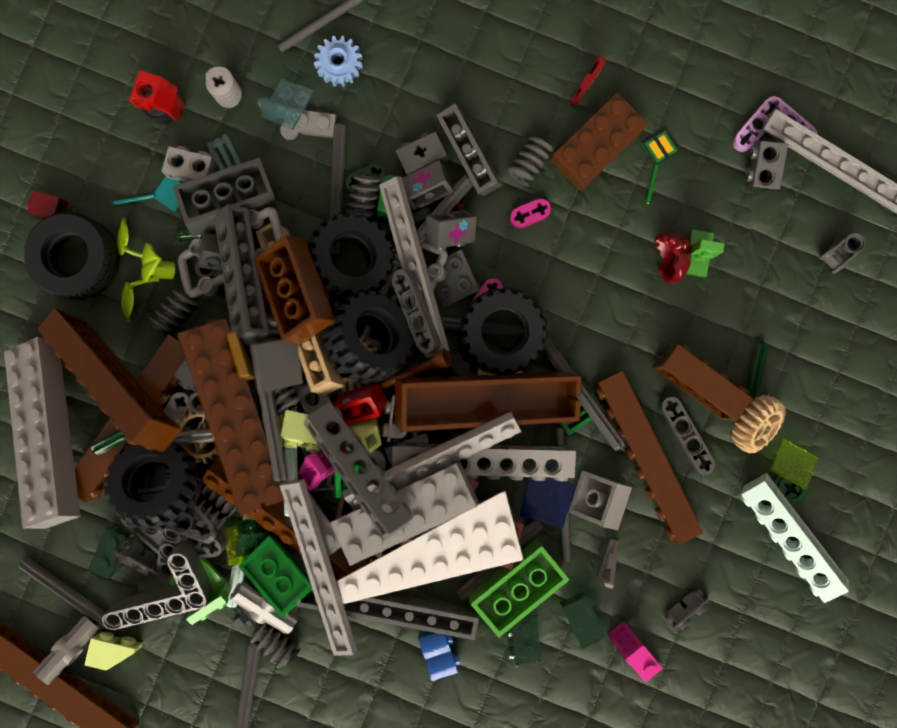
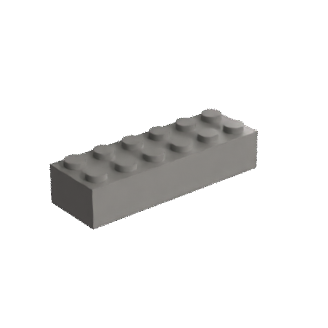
M458 461L397 490V497L402 504L405 503L410 508L413 519L407 526L387 540H384L362 507L330 522L349 565H353L476 508L480 503L461 462ZM381 505L384 512L392 513L390 505Z

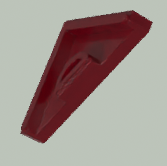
M602 56L596 59L591 72L586 74L579 88L571 97L570 103L575 107L599 77L607 61Z

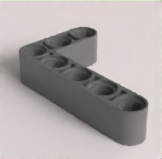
M180 541L175 545L168 557L167 563L177 585L113 601L102 618L104 626L111 630H117L203 608L212 591V585L193 545L186 541Z

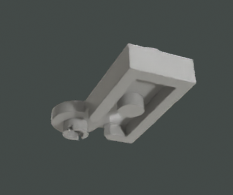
M292 109L291 121L281 126V134L287 140L295 139L298 133L333 138L337 116L336 114Z

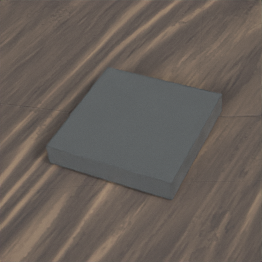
M282 339L250 345L258 393H265L303 383L297 343L282 342Z

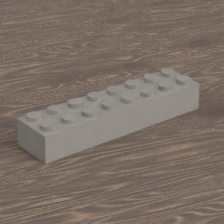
M40 337L33 338L4 351L23 529H46L80 517L61 358L53 353V347L44 342Z

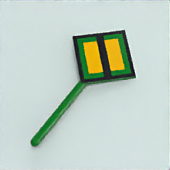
M666 129L642 142L643 147L655 164L646 204L650 203L659 165L681 152Z

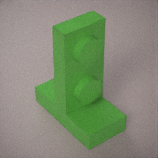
M693 229L690 231L689 240L691 241L690 253L692 260L691 266L686 273L687 275L707 277L710 259L723 253L725 243L714 242V233Z

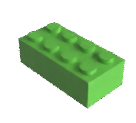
M537 538L521 550L523 560L514 562L512 569L506 567L499 568L468 594L472 607L498 637H501L569 581L565 572Z

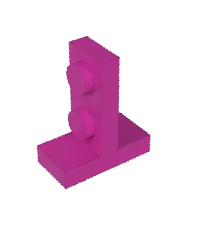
M346 446L340 447L342 452L349 451L346 449ZM323 451L317 455L313 452L304 460L298 475L301 480H305V484L311 492L319 486L323 479L334 473V467Z
M625 621L607 634L623 658L634 668L645 683L663 669Z

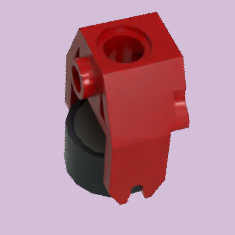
M139 70L128 99L131 104L136 108L142 109L151 120L158 124H168L174 120H180L182 118L180 112L185 109L184 102L176 94L178 87L160 76Z

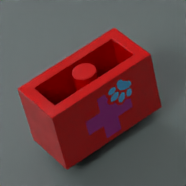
M374 383L338 394L333 407H337L341 411L343 421L348 426L381 416L388 401L379 384Z

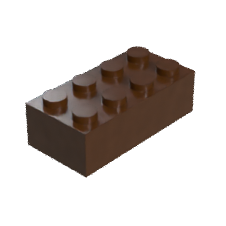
M617 92L553 154L551 162L582 192L649 124Z
M285 234L254 259L282 342L303 344L335 322L305 239Z
M686 345L668 346L652 368L721 419L737 422L753 401L748 396L749 391L740 385H733L729 382L730 377L719 371L717 373L711 369V363L703 358H696L692 355L693 350Z

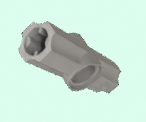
M243 581L238 583L230 596V600L249 611L254 621L260 624L266 622L284 634H289L297 622V616L291 612L281 618L260 592Z
M84 616L67 635L62 636L50 650L51 653L33 673L41 681L49 685L66 666L75 661L83 651L86 643L100 628Z

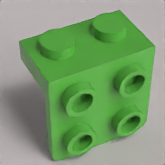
M206 558L199 559L210 580L212 591L203 608L189 611L186 620L191 625L199 620H205L214 610L222 609L228 603V597L232 589L230 583ZM172 576L169 581L172 586L177 585Z

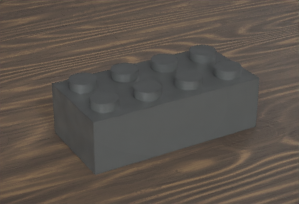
M260 158L173 186L185 225L192 237L215 230L214 218L227 204L248 208V210L254 209L258 212L267 207L278 208Z

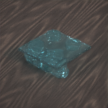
M281 79L271 99L263 97L258 100V106L263 111L261 117L293 130L314 90Z

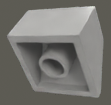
M582 470L568 512L599 526L618 530L632 487Z

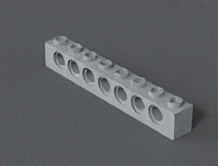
M393 442L392 467L443 443ZM492 445L466 458L467 461L462 466L468 479L487 476L488 479L498 480L501 479V476H510L509 479L523 480V477H532L533 480L544 481L546 477H551L556 481H568V478H575L576 451L572 447ZM482 457L489 459V463L485 467L477 465L478 460ZM510 458L511 464L508 467L503 468L500 466L502 459ZM526 459H533L534 462L530 468L523 467V462ZM550 459H555V466L547 469L545 467L546 462Z

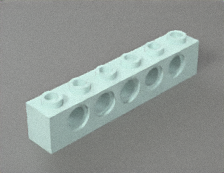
M766 473L744 485L742 500L755 511L757 520L760 524H764L767 527L772 540L780 544L785 557L789 561H793L800 577L805 578L809 582L813 594L819 596L825 603L849 592V580L769 475ZM762 500H767V501H769L771 504H770V505H764V504L761 503V501H762ZM776 518H781V519H783L785 522H784V523H778V522H776L774 519H776ZM794 536L799 540L792 541L788 537ZM802 555H810L812 558L807 559ZM816 573H823L826 576H818Z

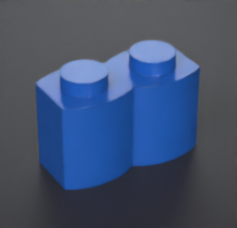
M429 631L419 633V644L432 681L458 673V665H461L457 651H452L451 644H454L452 636Z

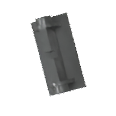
M133 540L125 541L122 544L120 553L113 551L115 555L121 557L119 562L130 567L134 564L136 571L144 575H148L149 572L156 575L159 574L153 570L157 566L158 555L145 549Z
M700 589L693 590L682 599L687 605L685 609L677 603L666 612V620L670 624L673 621L676 624L673 627L674 630L677 628L683 630L691 623L690 618L694 614L700 616L709 608L707 604L710 600L704 601L702 599L705 595Z

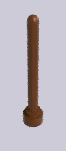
M443 348L434 352L431 359L396 373L383 381L381 380L378 384L381 389H385L395 384V378H411L434 367L436 369L447 368L452 365L451 356Z

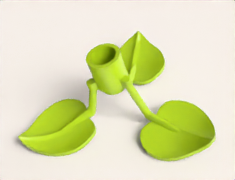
M122 218L117 233L119 255H124V252L140 257L142 260V280L131 282L130 284L125 282L121 294L123 314L128 323H132L130 316L134 305V287L153 281L159 282V278L173 279L175 264L170 261H160L161 258L154 252L150 243L144 245L142 254L130 250L127 245L129 240L127 219Z

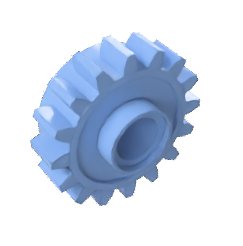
M332 36V42L324 39L325 46L318 45L320 53H314V57L317 60L314 62L316 69H319L317 71L319 77L324 76L325 83L331 81L335 87L337 83L343 87L346 82L352 84L353 78L360 76L358 69H363L362 63L359 62L363 60V57L359 53L358 45L353 47L352 39L345 42L344 36H341L340 40ZM337 59L344 60L339 65L334 64L335 60Z

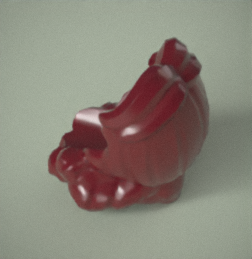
M669 231L663 232L654 239L656 242L655 248L660 251V255L664 260L658 271L667 284L678 283L683 280L691 266V241L684 239L680 234L677 235Z

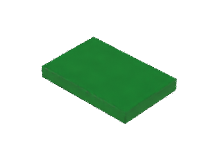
M270 534L238 566L281 618L285 617L312 590L307 573L273 534Z

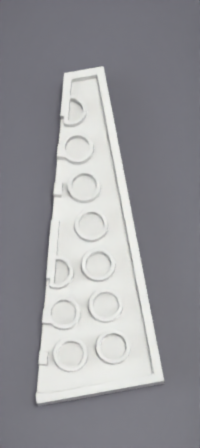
M506 491L500 492L494 497L483 501L476 508L444 522L394 551L339 579L337 582L343 604L523 560Z

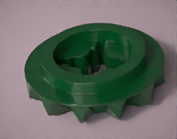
M783 471L779 476L775 477L774 483L792 506H797L806 499L809 486L803 475L795 471ZM784 483L789 485L793 483L792 488L794 489V492H796V494L791 492L786 493L787 488L785 487Z

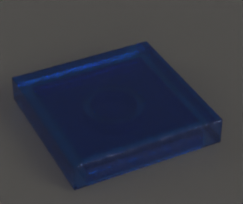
M530 477L520 516L564 528L575 484L556 481L551 477H546L544 481L533 480Z

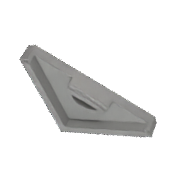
M614 539L609 540L598 573V578L604 586L612 589L619 541Z

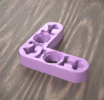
M772 96L762 103L733 138L732 144L739 152H745L750 149L754 142L758 141L765 133L753 127V120L760 119L764 126L770 114L767 116L764 113L767 112L772 104L776 106L774 110H779L817 135L818 133L814 126L782 99ZM748 133L752 134L744 145L740 143L741 138Z

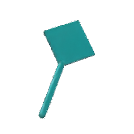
M165 176L153 194L113 201V205L155 198L176 212L179 204L173 186L182 183Z

